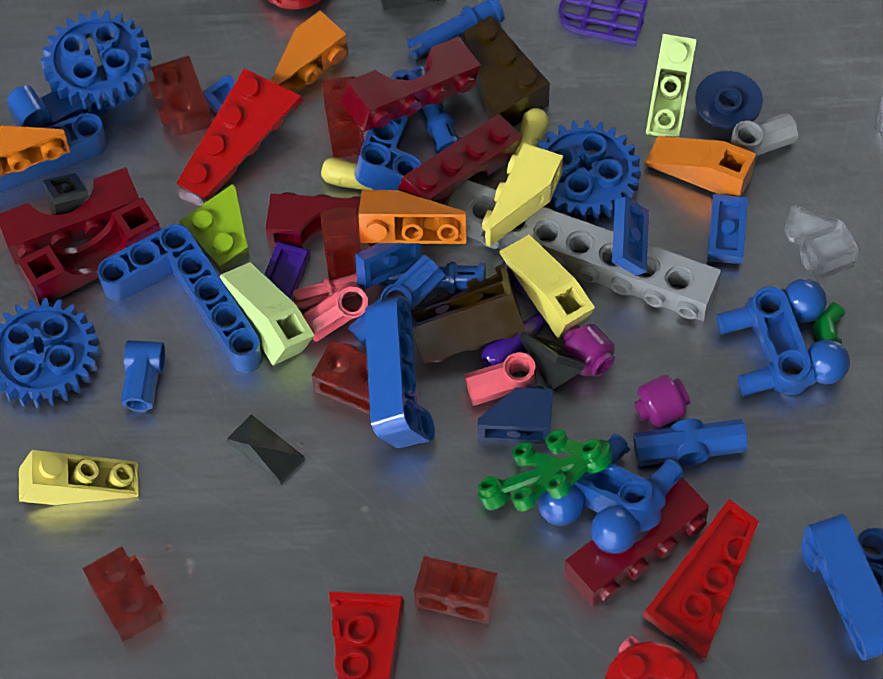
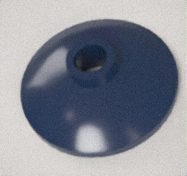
M720 71L713 73L703 79L696 89L695 106L699 115L707 123L718 128L734 129L742 121H754L762 109L763 96L759 86L750 77L739 72ZM728 104V105H731L732 107H725V106H723V105Z

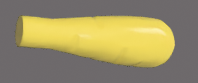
M533 108L524 114L519 128V134L522 136V139L515 151L516 155L519 154L523 143L538 147V141H543L549 126V117L544 110Z
M331 157L324 161L321 176L326 183L352 189L373 190L363 186L356 180L354 175L355 163L336 157Z

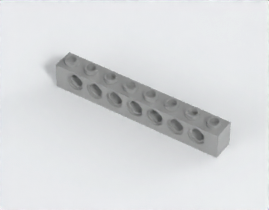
M466 180L452 193L447 206L466 211V236L479 240L486 245V234L482 230L483 219L477 217L485 215L488 210L493 211L497 203L494 201L496 190ZM542 207L517 226L521 228L520 230H512L490 247L504 249L530 235L569 273L578 276L581 280L587 283H598L610 287L618 294H629L643 299L651 306H662L676 311L682 317L688 319L696 318L701 321L705 320L718 289L721 275L720 269L648 244L647 272L645 273L652 276H635L618 265H608L606 263L612 261L613 231ZM550 238L553 239V241L544 242L541 239ZM580 249V250H584V251H586V252H585V253H582V254H578V253H575V252H573V251ZM679 284L684 286L685 288L676 289L673 288L672 285Z

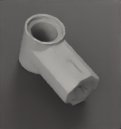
M783 113L758 123L753 121L738 123L733 130L730 144L756 153L757 159L760 154L797 142L799 134L793 117Z

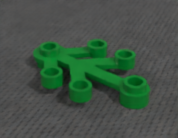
M555 430L546 437L545 443L553 454L563 452L571 455L562 459L536 452L530 442L520 443L512 450L515 461L519 466L529 465L536 468L505 480L498 479L496 476L486 477L478 485V497L486 509L494 510L506 504L511 495V500L518 511H526L532 508L546 489L553 499L562 498L570 492L571 487L586 471L588 473H597L610 465L612 462V448L609 442L603 439H590L580 443L569 440L564 430Z

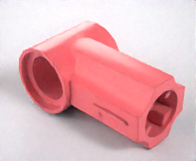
M347 282L338 291L302 314L315 335L313 337L315 342H318L352 318L359 317L365 312L366 306H368L366 290L356 282ZM355 291L361 295L362 301L358 307L348 308L342 303L343 296L347 292Z
M522 352L509 355L503 363L464 374L473 406L504 397L515 388H525L526 386L537 384L535 362L531 356ZM517 371H524L528 373V375L523 378H516L512 376Z

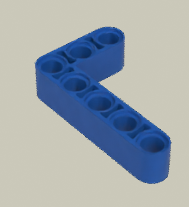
M85 113L46 127L64 130L70 152L61 155L55 160H47L32 165L24 171L1 176L0 193L102 154L106 150L108 143L101 119L95 114Z
M180 224L169 225L104 259L98 266L97 273L104 294L114 301L124 300L174 274L232 366L242 373H249L260 367L263 356L258 335L185 226ZM182 244L179 248H172L174 245ZM152 260L149 264H141L144 261ZM192 270H200L195 274H188ZM114 277H121L119 280L110 281ZM208 296H217L215 299L205 300ZM228 321L235 322L234 324L228 327L221 326L223 323ZM243 348H251V349H252L251 351H249V352H247V353H239V352H238V351H240V350L243 349Z

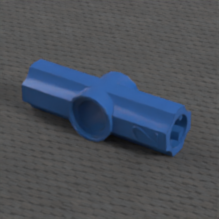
M424 254L393 285L386 287L381 297L375 303L389 300L394 295H402L407 299L410 310H413L446 278V275ZM364 312L348 329L366 347Z
M685 419L676 422L671 428L633 434L634 452L638 466L664 463L667 459L677 461L678 464L683 466H693L707 461L712 456L747 452L748 448L745 423H743L742 419L705 424L699 419Z

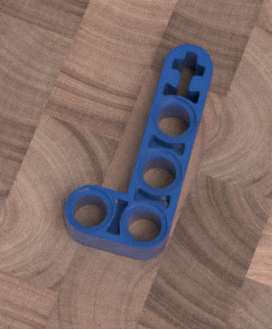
M103 65L97 67L99 76L102 81H106L107 77ZM137 82L139 90L137 93L130 90L126 91L127 101L118 96L115 98V106H112L106 100L103 101L101 109H98L96 102H91L90 106L84 109L82 100H79L77 104L72 106L69 97L60 100L57 91L50 92L40 98L30 85H22L14 89L8 95L7 105L16 126L46 128L85 113H92L101 117L138 96L143 89L144 83Z
M398 70L391 76V78L397 80L419 78L409 70ZM404 115L392 120L382 128L375 127L368 131L360 150L354 173L356 180L360 184L373 190H398L403 176L422 164L417 157L397 149L410 116Z
M403 297L368 305L365 309V331L372 428L380 439L398 449L430 442L435 436L432 416L425 408L417 404L413 327L410 307Z
M840 514L807 525L801 541L804 559L812 572L821 571L859 657L866 661L883 655V594L849 520L844 514Z

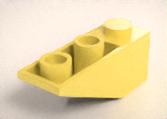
M523 143L518 155H512L507 168V174H509L506 183H499L494 201L497 203L493 211L488 210L482 222V230L486 234L487 246L491 247L551 201L562 176L563 155Z
M530 235L525 236L499 252L557 339L564 336L575 325L581 326L588 321L595 307L577 280Z
M31 450L19 467V502L61 505L132 498L139 495L138 462Z

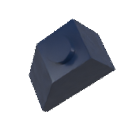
M538 385L515 388L478 418V441L546 444L545 439L551 433L553 389H545Z

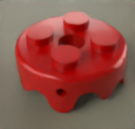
M650 641L637 643L620 652L610 663L604 679H699L688 657L677 648L666 643Z

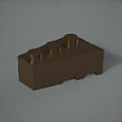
M491 15L463 31L464 44L481 64L475 86L478 88L483 108L489 120L500 114L514 127L521 123L524 114L528 110L533 108L544 109L549 106L550 82Z
M505 263L495 267L497 274L480 283L477 278L466 282L468 289L452 297L444 293L411 310L413 339L423 364L442 362L453 354L465 350L474 351L486 343L497 339H509L517 335L518 332L525 330L518 299Z

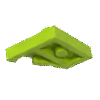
M233 184L179 220L180 225L185 226L190 231L203 253L221 273L249 255L236 188Z

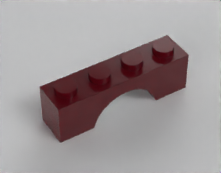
M456 37L431 47L424 68L425 75L413 80H397L387 77L377 70H373L347 81L341 103L363 132L375 127L382 128L394 119L404 115L411 116L419 109L431 104L437 105L447 97L459 92H468L476 84L481 64L461 39Z
M498 114L404 175L398 191L444 204L449 196L471 176L481 171H484L489 176L507 164L515 153L522 136Z
M125 167L95 178L92 193L88 200L81 207L70 213L62 215L45 214L36 210L29 203L0 213V228L14 264L17 265L19 264L18 260L48 245L58 249H66L73 243L87 238H94L108 224L112 212L140 198Z
M284 192L282 194L270 193L265 229L268 246L276 247L277 242H282L304 248L313 235L333 227L351 229L360 234L358 213L361 197L337 198L325 194L305 196L292 192ZM368 243L369 248L372 247V246H374V245H376V244H378V243Z
M142 197L112 212L105 228L88 242L68 249H58L48 245L18 260L25 282L41 307L44 298H47L48 302L51 303L99 278L97 273L98 266L104 259L161 230L160 224Z
M684 478L679 480L665 495L666 504L661 509L662 517L660 522L646 536L635 542L630 549L620 554L607 553L602 551L592 539L565 560L564 575L592 607L601 600L606 603L613 599L620 592L622 584L630 578L635 581L642 577L649 570L651 562L659 556L662 559L668 557L677 549L680 540L687 535L690 537L697 535L706 526L709 505Z

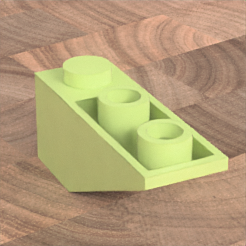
M663 34L646 135L680 137L697 39Z
M251 262L220 275L222 282L258 335L260 345L272 366L302 353L315 335L294 302Z

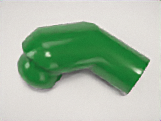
M835 302L830 303L815 321L813 332L816 341L832 339L842 344V339L837 336L838 331L835 326L845 314V310Z

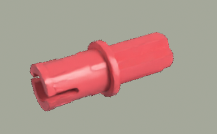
M357 273L330 281L328 278H324L323 283L293 291L294 302L299 310L313 307L338 291L343 284L347 282L357 283ZM355 291L347 292L342 299L359 295V293Z

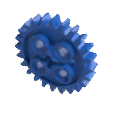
M93 10L91 18L86 19L82 13H79L78 22L75 23L68 18L66 19L68 25L66 29L59 26L55 27L58 37H47L49 46L42 48L44 58L41 59L46 82H49L52 92H58L60 100L69 97L72 106L77 104L79 100H82L84 109H87L91 102H96L98 109H101L103 101L106 100L112 106H115V98L118 96L127 101L126 91L130 90L137 93L139 91L137 82L146 83L145 72L151 71L149 61L152 60L148 37H144L142 27H135L133 19L124 22L123 14L121 13L114 19H111L109 10H106L103 17H98L97 12ZM87 38H92L107 77L106 81H102L99 76Z
M589 120L585 121L583 128H579L577 123L572 121L571 130L567 131L564 126L559 125L558 135L550 131L547 132V142L539 140L538 148L563 155V163L567 164V166H562V176L551 201L544 207L547 208L554 204V211L561 213L564 210L570 217L578 214L580 215V220L584 222L587 215H592L593 219L599 222L600 213L602 212L609 218H612L615 201L625 196L633 201L634 191L639 189V179L641 178L640 156L634 155L635 145L626 146V135L616 138L615 127L611 128L608 132L603 131V122H600L596 129L591 128ZM589 150H594V151H597V152H596V153H589V152H587V151H589ZM604 176H611V177H614V178H613V179H606V178H603V177H604ZM581 189V190H583L584 192H580V193H579V192H574V191H572V190Z
M47 298L43 299L41 307H36L33 300H29L28 309L23 310L18 304L15 305L17 314L14 316L4 312L3 316L6 323H0V394L6 391L8 400L11 402L19 396L21 405L24 407L30 399H33L36 408H40L43 399H48L50 405L55 406L56 396L59 395L66 402L69 401L67 391L70 389L81 393L78 383L80 381L91 382L87 371H97L98 367L94 359L101 357L99 349L96 347L100 345L98 336L94 334L96 332L92 322H88L86 314L84 312L77 314L73 304L64 310L62 300L60 299L53 307H50ZM55 331H63L57 336H50ZM28 339L22 344H15L18 340ZM61 361H69L62 367L56 366ZM27 369H34L28 375H21Z

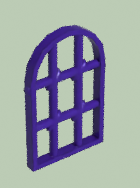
M594 0L560 1L559 18L562 24L569 30L582 35L632 45L637 44L641 26L644 23L643 19L648 0H617L616 5L612 6L594 3ZM624 1L643 5L642 11L620 8L621 3ZM565 2L586 6L585 13L581 15L564 12L562 8ZM595 8L613 12L612 19L608 20L589 17L590 11ZM618 14L640 17L638 26L616 22ZM565 17L582 20L581 27L571 24ZM590 22L607 25L609 30L608 33L587 29L586 25L587 23L590 24ZM622 28L636 31L634 38L613 34L614 29Z

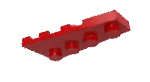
M244 68L176 184L205 201L210 200L238 171L237 167L248 155L252 156L260 148L259 144L272 130L275 132L284 122L283 118L293 108L297 109L304 101L302 96Z
M730 499L727 500L642 614L644 618L702 662L708 655L711 647L710 644L723 616L722 613L732 593L736 577L759 523V520Z
M329 591L333 615L332 633L335 639L336 651L335 669L338 679H393L405 604L403 597L400 595Z

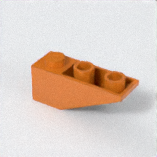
M317 12L294 30L270 81L294 93L307 84L314 83L324 71L332 65L339 64L348 54L346 33L323 12Z
M0 125V177L13 172L24 171L32 165L47 160H55L61 155L70 152L63 129Z
M658 136L644 165L719 195L742 197L753 175L756 153L725 141Z
M398 190L361 191L358 213L360 243L466 244L467 242L466 211Z

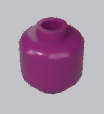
M586 324L582 327L575 325L565 334V344L562 350L586 364L584 370L579 373L582 376L594 375L599 377L613 365L615 361V344L595 324Z
M666 374L640 385L638 388L639 400L634 402L635 409L642 422L649 419L650 423L658 428L683 418L687 413V405L691 404L682 381L679 378L673 379L670 375Z

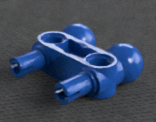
M806 278L791 282L785 290L772 286L764 287L758 290L754 297L748 298L744 307L716 314V322L721 335L749 327L753 330L755 329L767 361V368L737 375L739 389L743 397L772 388L780 394L798 395L804 392L808 386L815 384V381L823 385L835 384L847 374L850 367V357L844 346L832 339H825L812 344L807 350L797 322L811 323L824 312L827 298L825 291L818 282ZM771 307L775 308L778 311L774 313H766L763 311V309ZM789 368H794L799 370L800 373L797 375H789L784 371Z
M612 434L608 440L612 448V462L610 465L597 473H588L586 471L571 487L570 492L562 498L553 499L546 489L538 498V509L548 523L558 526H567L578 520L584 510V506L597 512L591 522L593 542L604 552L620 554L633 546L638 538V532L650 530L660 522L662 517L661 509L666 504L665 495L684 477V473H682L683 470L680 465L671 459H667L648 479L639 477L615 465L630 451V448L627 447L628 443L622 436Z

